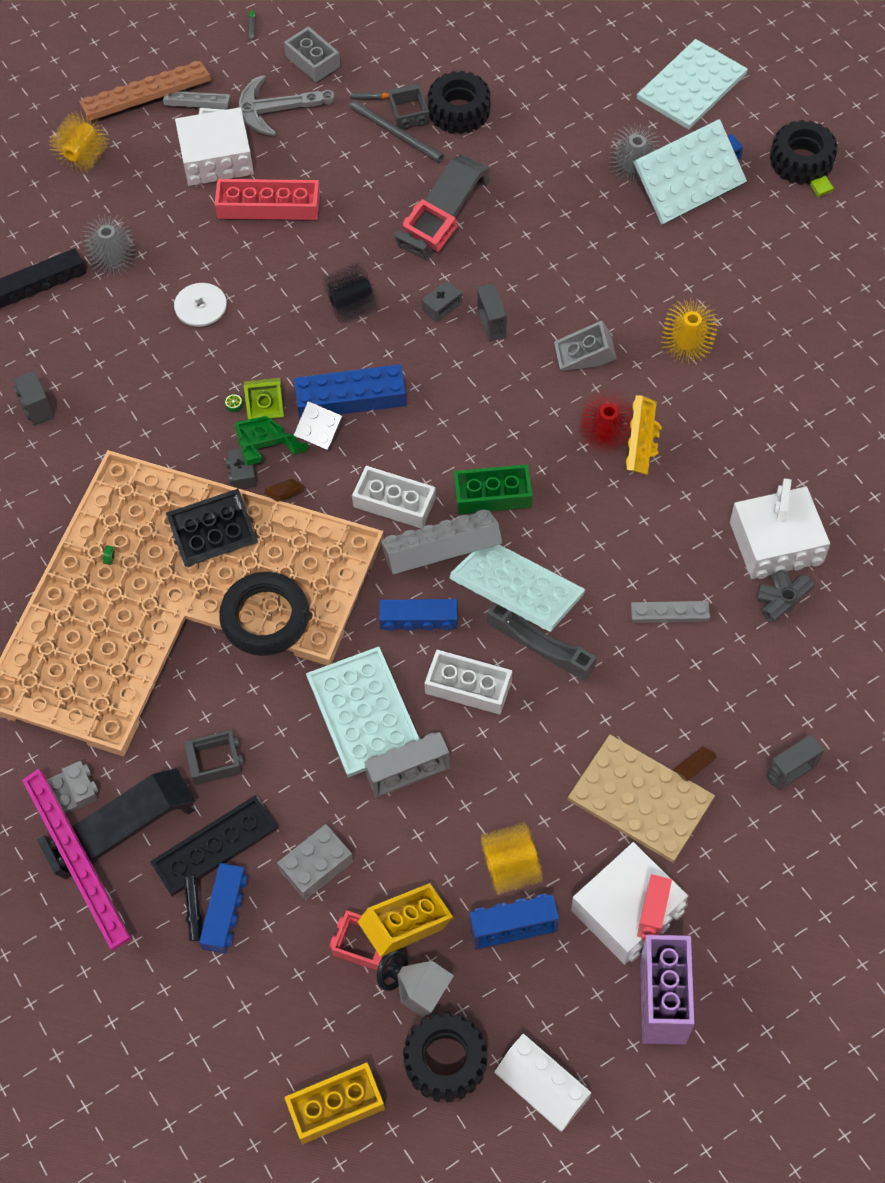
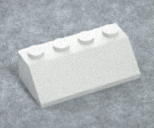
M524 1034L509 1049L494 1072L561 1132L591 1096V1092Z

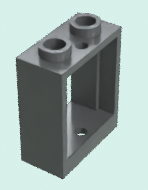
M420 84L388 90V102L397 127L405 129L430 123L429 110ZM418 101L421 109L420 112L399 116L396 105Z
M494 283L477 287V311L489 342L506 338L507 316Z
M231 730L184 742L194 785L242 774L240 766H244L242 755L237 754L236 750L240 746L237 736L233 737ZM230 744L234 761L233 765L200 773L196 752Z
M812 734L772 759L767 772V779L772 786H776L778 790H781L818 766L824 749Z

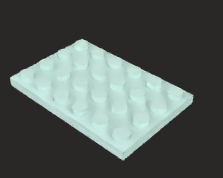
M695 39L637 94V99L689 130L747 74L748 69Z
M720 119L633 161L661 224L747 182Z
M501 545L472 552L450 574L451 580L549 632L582 598L586 590Z
M380 647L306 673L347 777L364 772V762L371 756H380L389 749H398L405 746L409 741L420 740Z

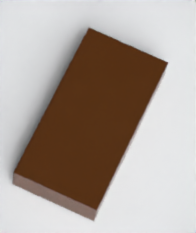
M291 478L265 488L264 494L278 502L304 492V485Z
M702 746L675 767L673 771L683 780L689 781L713 762L717 756L715 752Z

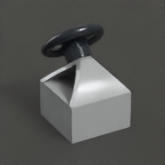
M400 949L384 955L377 969L379 987L385 991H392L399 987L401 1004L422 1018L433 1011L454 975L433 961L408 966L407 955ZM399 957L402 960V964L398 963ZM392 958L391 964L388 966L387 970L384 971L385 965L387 964L389 959ZM390 977L395 982L387 985L384 980Z

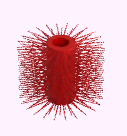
M609 394V401L605 397L604 401L600 402L598 399L595 403L592 402V406L588 405L594 408V411L590 408L589 410L586 407L585 410L582 408L581 411L585 412L584 414L581 412L579 428L581 429L580 431H585L588 434L583 435V437L597 434L595 437L590 438L591 440L595 439L592 444L599 439V443L603 442L604 444L605 441V448L606 444L607 448H610L611 444L614 443L617 446L618 442L621 443L624 439L627 442L626 438L620 436L624 434V431L626 433L629 431V434L632 431L629 427L631 423L629 419L632 420L633 417L629 418L626 414L633 416L634 413H631V411L629 413L628 411L627 413L625 412V410H630L627 404L620 406V404L618 405L617 402H614L617 400H613V402L611 400L610 404Z

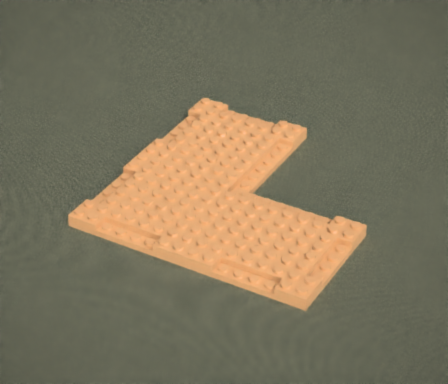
M107 450L0 657V717L15 722L20 720L85 741L89 746L124 757L140 724V715L185 619L222 630L219 611L224 595L236 581L257 572L282 574L292 579L303 590L309 605L308 624L300 639L287 650L292 651L294 656L326 666L330 665L341 643L344 628L368 571L372 569L380 550L381 540L384 539V532L286 502H277L272 498L239 489L257 543L185 567L166 513L238 488ZM107 545L114 546L115 557L111 565L103 564V554ZM260 592L250 596L242 603L238 610L237 621L244 630L251 634L269 635L279 631L287 624L292 608L289 602L281 595L273 592Z

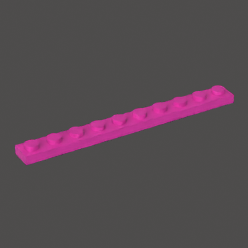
M38 769L22 781L110 950L115 951L131 940V937L43 771Z

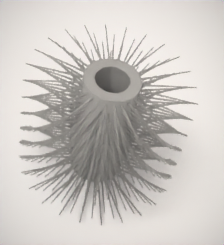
M633 133L630 136L626 135L627 139L621 135L619 136L623 139L614 138L620 141V143H614L619 146L614 148L618 152L610 153H614L617 156L610 158L618 159V161L611 163L619 165L611 167L625 168L628 175L631 173V176L633 173V181L636 173L637 179L639 176L633 161L657 150L653 148L657 146L652 143L659 141H649L653 139L647 138L650 135L644 138L642 134Z
M108 216V225L106 220L104 226L97 223L100 228L95 225L98 230L93 235L96 238L85 235L83 237H89V239L83 241L90 242L84 245L90 247L85 251L92 252L87 256L93 255V258L87 261L95 259L96 261L92 264L99 263L95 268L104 263L105 266L107 264L106 268H108V265L109 267L112 266L114 272V266L119 262L123 266L125 265L121 262L125 261L123 259H132L123 254L127 253V256L138 254L129 253V251L137 250L129 249L134 245L127 243L128 241H133L126 238L132 235L125 233L131 230H125L122 236V231L125 228L122 227L121 230L118 227L117 229L115 227L117 223L114 225L113 222H111L110 226Z

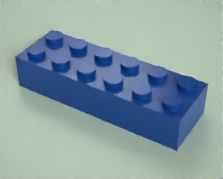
M401 364L294 378L299 420L308 401L339 415L407 406Z

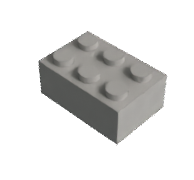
M309 26L284 42L285 56L314 82H318L341 67L339 52Z
M325 824L278 861L277 865L282 875L306 901L352 864L353 857L348 848Z

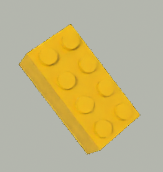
M428 883L369 907L358 920V923L379 956L382 957L442 931L453 916L431 883Z
M368 1062L284 1097L302 1145L385 1110Z

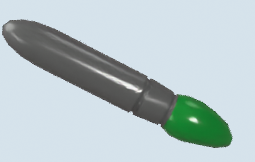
M253 10L249 13L248 35L250 40H253L255 37L256 15Z

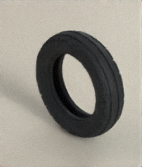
M257 572L239 579L228 589L220 605L219 620L226 638L236 648L252 655H274L293 646L303 635L309 620V605L303 590L292 579L275 572ZM260 592H273L284 597L292 608L287 624L279 631L269 635H255L244 630L237 621V614L242 603L250 596Z

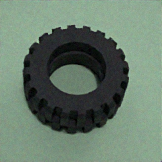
M451 71L450 74L445 73L441 78L438 77L431 84L428 91L430 119L437 127L440 126L441 130H447L452 134L454 132L458 134H463V132L470 133L473 129L477 130L487 121L490 115V89L487 83L478 75L474 76L473 73H465V71ZM453 100H466L470 103L465 105H453L449 102Z
M799 120V122L793 121L789 125H784L777 131L773 140L770 160L772 167L775 168L774 171L778 175L780 174L782 179H787L793 184L796 182L798 185H803L804 183L809 185L815 179H820L823 176L827 177L833 169L838 150L835 136L833 133H830L827 127L824 128L822 124H816L810 120L809 122ZM805 149L815 155L803 156L795 153L793 150Z
M444 1011V1015H438V1012L433 1013L429 1019L425 1016L420 1020L418 1026L415 1024L412 1027L411 1034L407 1035L406 1045L403 1049L404 1066L412 1086L416 1090H420L424 1097H433V1101L440 1102L441 1099H446V1102H453L454 1098L461 1100L465 1098V1094L468 1092L472 1093L475 1091L476 1085L481 1083L484 1072H486L487 1045L480 1029L474 1027V1022L470 1019L464 1020L461 1014L457 1013L456 1016H452L451 1012ZM445 1038L459 1042L466 1052L464 1067L457 1073L448 1076L433 1073L425 1063V1052L428 1046L436 1040Z

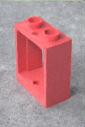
M423 199L414 206L413 212L409 217L405 218L402 225L404 232L409 233L417 240L422 239L429 248L436 252L441 250L458 227L455 217ZM425 211L444 221L433 238L413 227Z
M653 874L650 876L637 937H640L643 941H645L646 935H660L672 879Z
M346 910L344 917L341 916L338 921L337 928H339L337 936L334 935L330 942L333 956L377 971L378 965L383 956H379L377 951L373 960L341 950L350 924L360 926L358 920L362 916Z

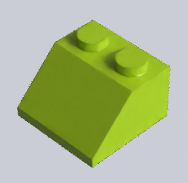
M280 378L244 381L248 419L268 416L269 418L284 417Z

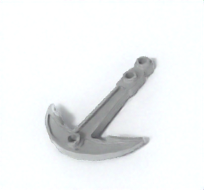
M263 75L250 82L242 91L239 108L241 107L243 120L247 126L258 133L275 136L276 132L266 124L262 117H258V114L298 107L313 108L323 103L331 105L335 98L333 91L325 90L323 92L315 91L302 93L301 95L255 100L266 80V76Z

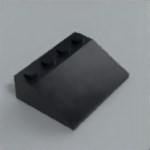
M239 488L166 513L185 567L257 543Z

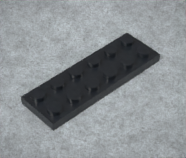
M255 795L151 860L150 863L173 897L185 889L184 877L197 876L198 881L217 869L220 863L228 862L278 830V828Z

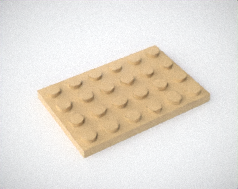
M609 735L568 796V801L674 863L714 800L715 795L691 781L683 780L676 772L614 736Z

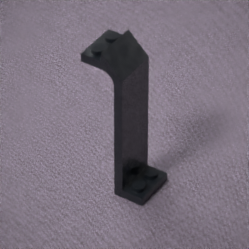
M175 768L148 776L72 826L92 863L170 811L180 809L189 815L195 811L192 806L194 799L178 769ZM45 835L38 838L37 841L53 873L64 879L71 877L72 875L53 839Z

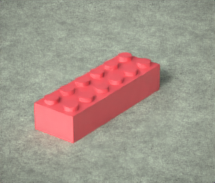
M218 179L214 205L217 219L318 220L320 202L319 180Z

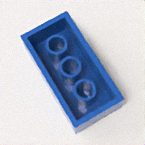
M540 894L534 899L527 900L526 898H521L511 904L499 903L494 905L493 908L485 909L480 907L470 912V929L475 950L558 932L559 916L553 895Z

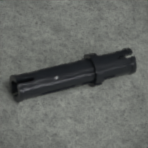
M188 876L183 878L187 908L185 920L189 928V941H199L202 933L201 921L203 919L200 916L197 876Z

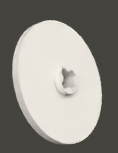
M196 283L187 286L179 292L174 302L177 317L183 323L194 327H203L215 323L223 316L227 307L223 291L209 283Z

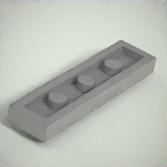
M178 91L165 95L163 102L164 105L171 107L228 109L231 96L230 94Z
M631 602L632 623L709 622V602Z

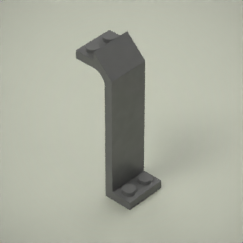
M463 154L451 159L425 201L456 217L476 183L484 186L488 185V171L491 167ZM425 211L413 227L433 238L444 221ZM397 231L395 234L399 248H404L428 261L434 250L429 248L425 241L422 239L417 240L407 232Z

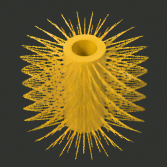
M79 121L78 126L75 124L65 125L67 131L63 136L62 134L60 135L61 140L57 139L55 141L58 144L56 147L60 145L63 148L50 149L55 151L61 150L59 152L63 153L60 154H63V157H66L68 162L70 160L71 165L73 161L75 167L77 160L79 161L78 164H80L81 159L83 162H89L88 157L92 159L91 154L94 155L97 149L100 153V146L98 147L97 144L102 145L101 140H105L104 138L101 139V137L96 138V135L104 134H96L98 133L96 131L100 130H95L93 128L94 124L91 126L85 123V121L82 123Z
M692 305L691 311L687 307L686 310L688 309V312H682V314L673 309L672 311L679 316H674L676 319H665L672 320L675 324H670L669 322H664V324L672 325L674 328L663 327L673 332L667 333L662 331V333L670 334L673 337L661 336L668 340L669 338L671 340L674 339L669 341L673 345L666 347L671 348V346L675 345L674 350L677 347L679 348L676 353L681 350L680 353L686 350V357L688 352L689 356L690 353L695 352V349H693L695 346L701 350L702 348L699 344L707 349H713L703 344L707 342L705 338L715 340V338L708 337L705 334L716 336V333L707 331L712 329V327L710 328L707 325L719 326L716 323H706L711 321L710 319L702 321V319L710 317V314L709 316L701 317L704 313L700 315L698 312L700 308L693 312Z
M522 825L515 834H512L517 829L516 827L507 835L511 830L509 829L502 837L499 838L502 835L501 833L495 838L500 832L499 830L492 838L489 836L485 839L486 841H482V843H488L482 846H485L483 849L486 851L484 854L488 871L490 872V879L491 876L493 877L492 884L493 882L496 883L494 887L503 886L497 894L506 886L509 888L516 882L512 887L514 888L522 879L524 881L528 878L531 880L533 876L541 871L537 863L538 857L532 839L530 840L531 831L530 834H526L529 828L524 831L527 826L519 832L524 826Z

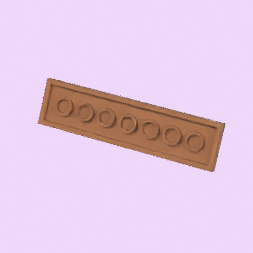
M194 61L189 65L179 66L174 70L164 71L159 75L149 76L144 80L134 81L129 85L119 86L108 92L104 91L92 97H85L79 103L84 114L86 115L87 113L88 121L167 94L211 81V77L201 61Z

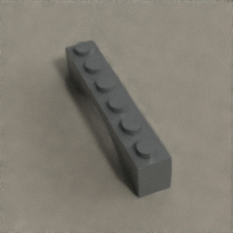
M494 603L488 610V625L584 682L594 670L597 657L583 648L565 644L546 635L523 617L497 603Z

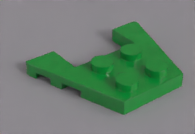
M268 416L235 422L234 429L246 466L261 462L262 456L257 449L284 443L293 455L308 451V444L297 441L296 436L287 434L283 431L284 428Z

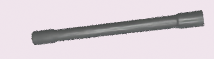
M357 100L352 101L350 105L352 110L425 153L437 163L443 160L444 154L416 139Z

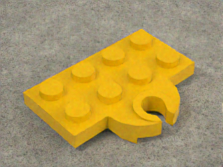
M636 395L633 402V419L630 423L632 431L631 437L628 440L629 456L626 458V466L629 471L648 475L650 457L659 454L657 450L658 443H654L653 439L654 437H659V430L662 427L659 422L654 420L657 402L647 397Z

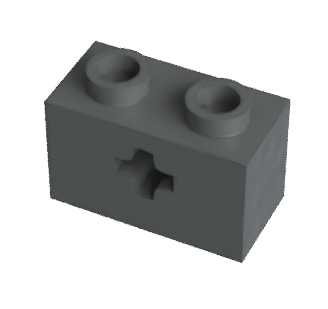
M447 280L422 299V311L435 322H438L462 304V292Z
M240 448L228 450L229 457L225 458L227 469L231 468V473H228L229 483L239 489L257 487L253 464L246 466Z

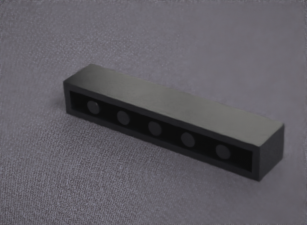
M76 248L0 278V308L86 274L83 261Z

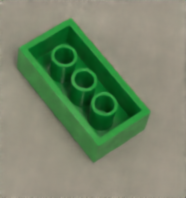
M528 464L454 471L458 514L476 513L480 510L501 511L532 508V489Z

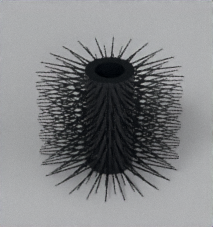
M348 266V268L353 269L344 268V270H349L348 272H350L347 277L346 275L343 278L341 276L338 281L336 279L334 282L330 279L326 284L328 285L327 287H330L327 288L330 291L327 294L331 306H333V311L334 308L337 309L335 315L336 312H339L337 316L341 314L345 320H350L346 315L347 312L348 314L351 311L354 314H361V312L356 313L354 310L356 308L359 310V307L364 306L363 310L366 312L371 303L375 301V299L369 298L373 297L371 296L373 291L368 281V273L366 278V273L365 275H360L364 274V271L360 273L362 269L359 271L356 267Z

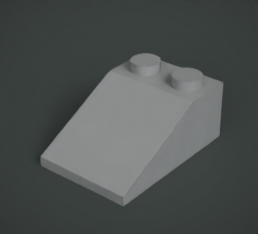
M602 320L554 342L561 371L602 366L617 359L611 333Z

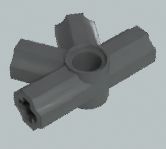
M783 570L776 571L775 574L771 575L774 587L761 584L757 601L769 603L762 609V614L766 620L774 623L787 611L793 610L796 607V603L814 588V583L807 575H801L791 583L788 572Z

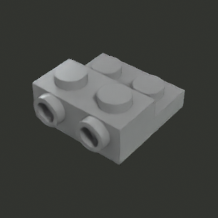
M81 761L63 768L62 773L47 779L65 815L98 800L95 794L99 792L94 781L90 782L88 778L91 775L87 764L82 765Z

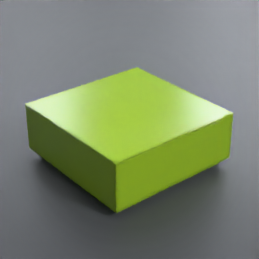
M826 176L815 179L810 183L818 197L831 193L834 190Z

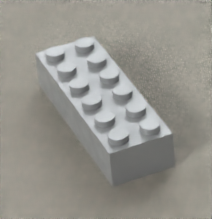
M480 510L473 515H462L455 520H444L437 525H426L419 530H408L401 535L387 536L381 540L387 565L392 574H397L502 544L499 524L489 510Z

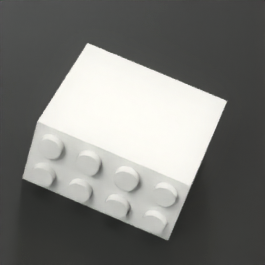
M241 107L175 119L188 186L215 182L218 179H232L254 175Z
M807 487L790 490L788 509L784 522L776 521L778 513H774L776 501L779 502L780 497H777V493L734 503L730 524L751 579H763L768 575L775 574L776 571H798L807 566H819L824 563L830 542Z
M634 842L573 896L571 911L624 965L629 960L631 962L635 961L640 955L639 951L644 946L645 941L637 937L651 874L671 879ZM673 880L661 934L670 927L669 923L673 919L678 920L685 913L684 909L687 906L688 895Z

